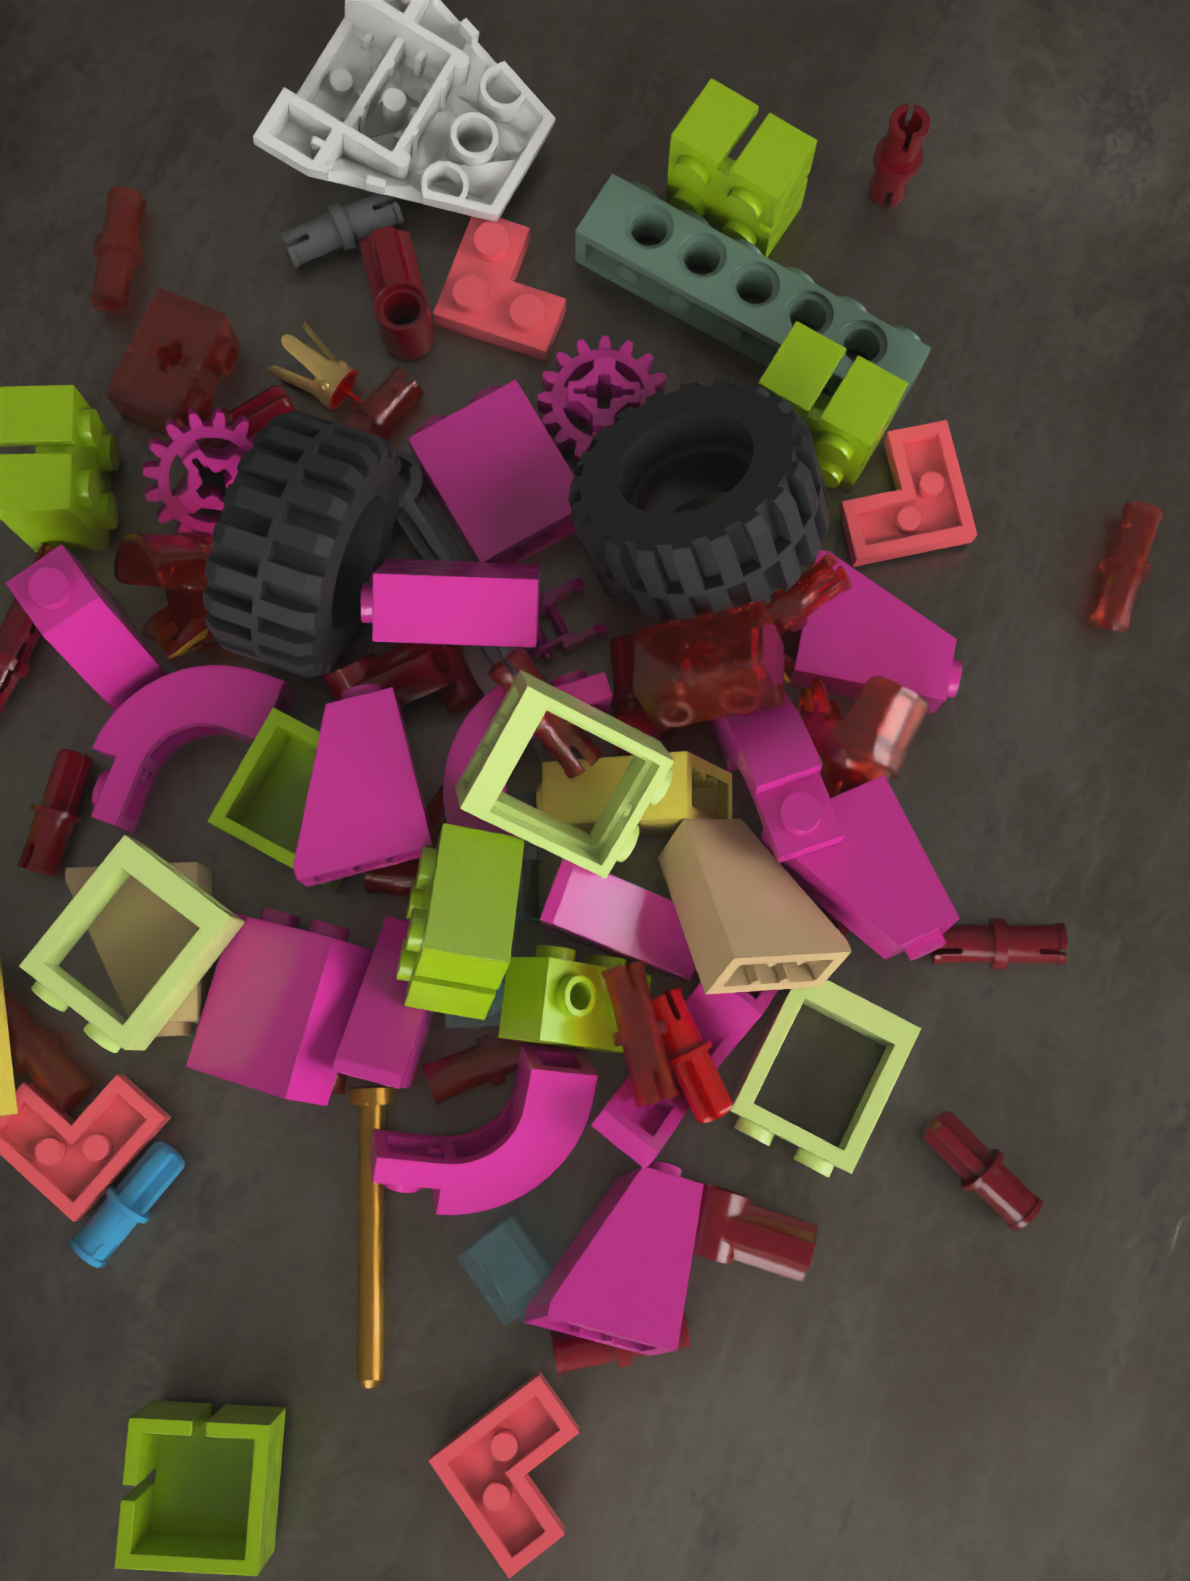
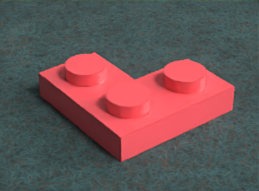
M471 216L433 312L436 326L547 362L567 310L566 298L515 282L531 241L530 227L499 218L497 222Z
M947 420L888 431L883 443L895 491L842 501L838 509L853 567L972 543L977 536Z
M117 1074L76 1121L33 1082H23L15 1091L18 1114L0 1117V1155L68 1218L76 1222L86 1216L105 1194L107 1187L114 1184L171 1119V1116L124 1074Z
M540 1370L433 1452L428 1460L508 1578H511L565 1535L564 1524L528 1473L579 1433V1425Z

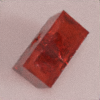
M158 287L104 393L120 416L125 420L166 437H169L165 427V421L170 418L181 428L188 426V409L195 408L200 415L201 421H208L213 407L212 395L222 375L227 376L233 370L239 354V341L226 314Z
M763 600L728 608L716 613H706L695 616V618L676 620L637 630L632 690L656 731L673 727H684L689 724L722 718L724 716L746 714L755 710L784 705V644Z

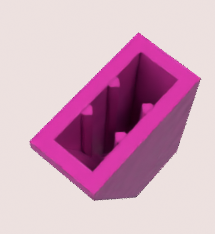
M62 544L6 582V585L42 636L114 711L138 690L168 675L166 669L110 591Z
M819 550L808 569L788 675L791 682L787 684L788 686L806 687L813 691L933 714L946 701L947 697H955L962 674V661L953 660L956 638L832 553Z
M379 684L355 686L341 693L342 700L325 705L293 864L296 880L307 887L417 859L421 856L423 846L434 849L436 847L400 702L393 687L381 690Z
M885 775L830 798L844 832L842 842L781 862L780 864L808 896L885 960L905 951L911 961L945 945L946 941L942 934L960 918ZM763 829L759 840L774 856L766 832Z
M564 858L562 859L540 917L544 931L608 955L626 959L627 962L687 984L691 981L694 971L697 970L673 901L611 874H608L605 879Z
M406 912L404 919L386 915L331 1070L397 1089L414 1087L435 1011L404 1006L408 981L396 979L403 939L407 938L410 919H406Z
M652 1161L646 1169L641 1166L617 1177L527 1306L524 1323L648 1356L677 1351L704 1184L682 1178V1170L680 1168L657 1161Z

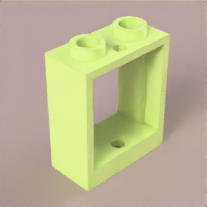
M519 670L455 789L461 810L606 879L615 862L625 861L634 849L639 836V826L637 825L649 804L656 805L666 794L673 777L671 766L674 760L661 741ZM546 710L635 755L590 834L502 792Z
M124 835L19 967L37 980L31 989L39 998L62 1012H65L70 1006L89 1021L83 1030L96 1043L113 1053H117L121 1047L124 1050L145 1051L245 924V921L144 843ZM132 875L198 926L199 929L131 1016L125 1019L59 967V965Z
M826 980L821 987L784 989L731 1096L732 1109L730 1111L739 1116L734 1128L770 1146L775 1135L798 1147L793 1157L794 1160L828 1178L834 1166L852 1174L922 1028L829 980ZM802 1004L886 1047L839 1147L754 1104Z

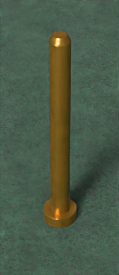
M390 1086L349 1087V1105H359L357 1380L362 1388H377L384 1378L385 1186L372 1182L369 1152L373 1129L385 1130V1104L395 1103V1088Z

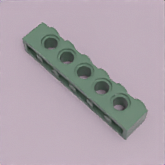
M612 173L575 230L576 262L766 367L771 363L792 329V324L796 321L807 322L813 325L819 334L845 347L846 351L857 350L864 353L870 362L909 383L896 412L920 374L931 350V347L922 343L919 337L910 329L900 325L891 326L867 313L865 307L857 300L848 296L838 297L816 285L812 278L804 271L794 267L785 268L763 256L759 249L749 241L741 238L732 239L710 227L708 222L696 212L691 210L681 211L662 201L648 186L640 182L631 181L629 183ZM643 237H651L657 239L660 243L653 246H645L636 240ZM694 265H702L708 267L712 272L706 275H698L692 273L687 268ZM753 293L759 295L765 302L750 304L743 301L740 296ZM846 354L822 393L831 398L854 363Z

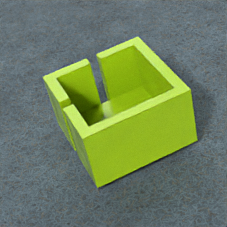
M711 78L671 134L665 202L681 211L691 210L696 212L708 222L710 227L732 239L741 238L749 241L759 249L763 256L768 257L802 207L808 182L807 176L811 170L818 140L769 112L737 160L731 159L728 155L758 114L759 106Z
M796 321L757 386L769 391L770 395L775 393L794 406L796 413L803 416L810 429L824 485L831 488L839 486L851 492L886 434L909 383L858 355L831 398L822 393L844 357L847 349Z
M74 385L0 387V447L36 446L35 454H0V520L35 552H39L41 544H48L56 548L62 544L69 552L109 551L110 530H115L118 525V504L114 493L111 492V471H117L120 465V449L116 435L109 432L100 420L97 410L90 407Z
M273 707L207 822L225 834L294 870L293 864L320 732ZM343 878L321 883V885L336 892Z
M443 823L435 849L423 846L416 879H413L406 912V919H410L407 938L403 939L396 974L397 980L408 981L404 1006L485 1020L495 998L496 989H499L510 964L524 839Z
M152 1400L130 1416L123 1485L136 1487L121 1500L114 1569L258 1576L275 1550L286 1407L225 1404L211 1417L212 1403ZM156 1468L155 1479L146 1478Z

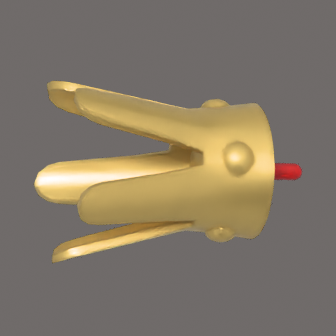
M305 321L302 325L304 330L325 356L310 344L303 343L292 335L285 334L282 336L281 342L283 347L315 376V379H310L276 365L269 366L266 369L269 374L312 393L319 399L322 405L327 406L330 410L338 408L347 397L355 402L360 400L356 394L351 392L357 381L358 370L349 366L346 361L335 358Z

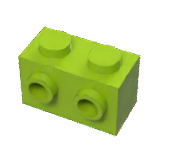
M537 945L535 957L510 958V964L505 977L498 1038L598 1052L644 1055L647 1014L642 1010L640 1004L649 1000L651 975L625 971L626 959L618 957L587 955V964L575 962L576 950L558 946Z

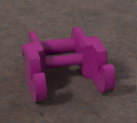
M581 578L569 580L540 594L539 619L550 614L560 636L548 641L539 625L536 648L530 654L533 660L544 657L545 661H549L554 658L552 653L560 649L567 656L588 646L593 637L596 636L599 639L608 633L605 624L601 623L574 634L572 631H568L557 610V604L565 601L569 592L573 591L576 594L584 589L585 585Z

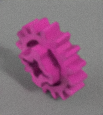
M608 336L601 337L599 349L590 350L583 339L578 340L577 356L572 359L560 351L556 354V368L559 373L544 370L542 374V386L547 392L537 394L538 412L546 414L541 418V421L549 435L557 434L554 438V443L561 454L570 448L575 450V466H577L583 451L591 452L592 438L602 427L609 429L615 424L616 415L629 406L636 409L647 403L646 397L666 390L667 377L665 373L650 375L653 370L654 360L650 353L641 356L638 360L632 357V341L627 340L620 350L616 351L611 350ZM598 400H609L610 408H598ZM574 426H581L589 435L581 432Z
M215 407L211 415V421L204 422L201 421L200 415L195 408L188 409L189 425L181 428L175 421L169 418L165 421V427L170 439L165 442L151 437L148 442L149 449L159 457L158 461L142 462V475L157 479L158 481L144 488L146 500L155 502L163 500L164 502L156 512L157 520L163 524L176 518L178 520L176 528L177 537L182 540L193 529L199 531L203 547H210L215 523L219 521L221 515L205 516L195 512L201 508L222 511L224 507L222 501L225 493L220 487L216 488L210 482L204 483L201 486L203 482L197 459L204 467L208 466L214 473L223 470L221 473L227 490L228 485L233 484L237 475L239 461L244 452L250 451L252 448L253 438L256 435L254 434L250 438L246 436L249 421L243 415L239 416L232 426L226 424L223 410L220 407ZM220 438L230 441V443L223 448L204 446L199 439ZM178 455L185 466L184 478L176 483V488L171 490L169 472L174 458Z

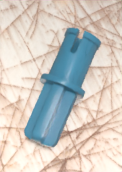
M163 1141L153 1143L119 1185L111 1184L105 1190L107 1199L77 1235H74L69 1240V1245L76 1255L95 1268H103L108 1262V1258L138 1223L145 1224L151 1219L149 1209L184 1169L185 1161L182 1155L174 1147Z

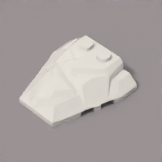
M345 0V17L297 94L285 87L282 89L253 135V143L309 177L497 222L552 130L556 118L505 61L497 64L478 43L479 31L467 18L460 22L441 0Z

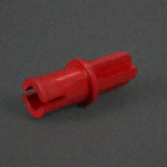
M678 986L655 996V999L652 998L643 1002L640 1006L646 1012L667 1057L662 1061L663 1067L665 1069L672 1067L695 1119L702 1124L726 1115L732 1109V1101L708 1052V1049L713 1044L710 1039L703 1041L681 994L682 990Z

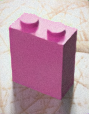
M516 379L502 387L492 385L482 389L472 397L469 405L449 416L439 414L427 419L417 428L414 435L407 438L412 456L419 463L426 483L473 562L520 563L576 532L570 517L571 507L568 502L569 488L575 476Z
M387 559L371 574L370 582H363L361 620L362 623H373L372 642L536 648L539 628L540 564Z
M263 907L260 919L235 913L245 921V924L220 954L186 1067L284 1099L328 1106L337 1072L331 1071L335 1056L373 950L347 942L350 929L312 919L309 931L298 929L300 917Z

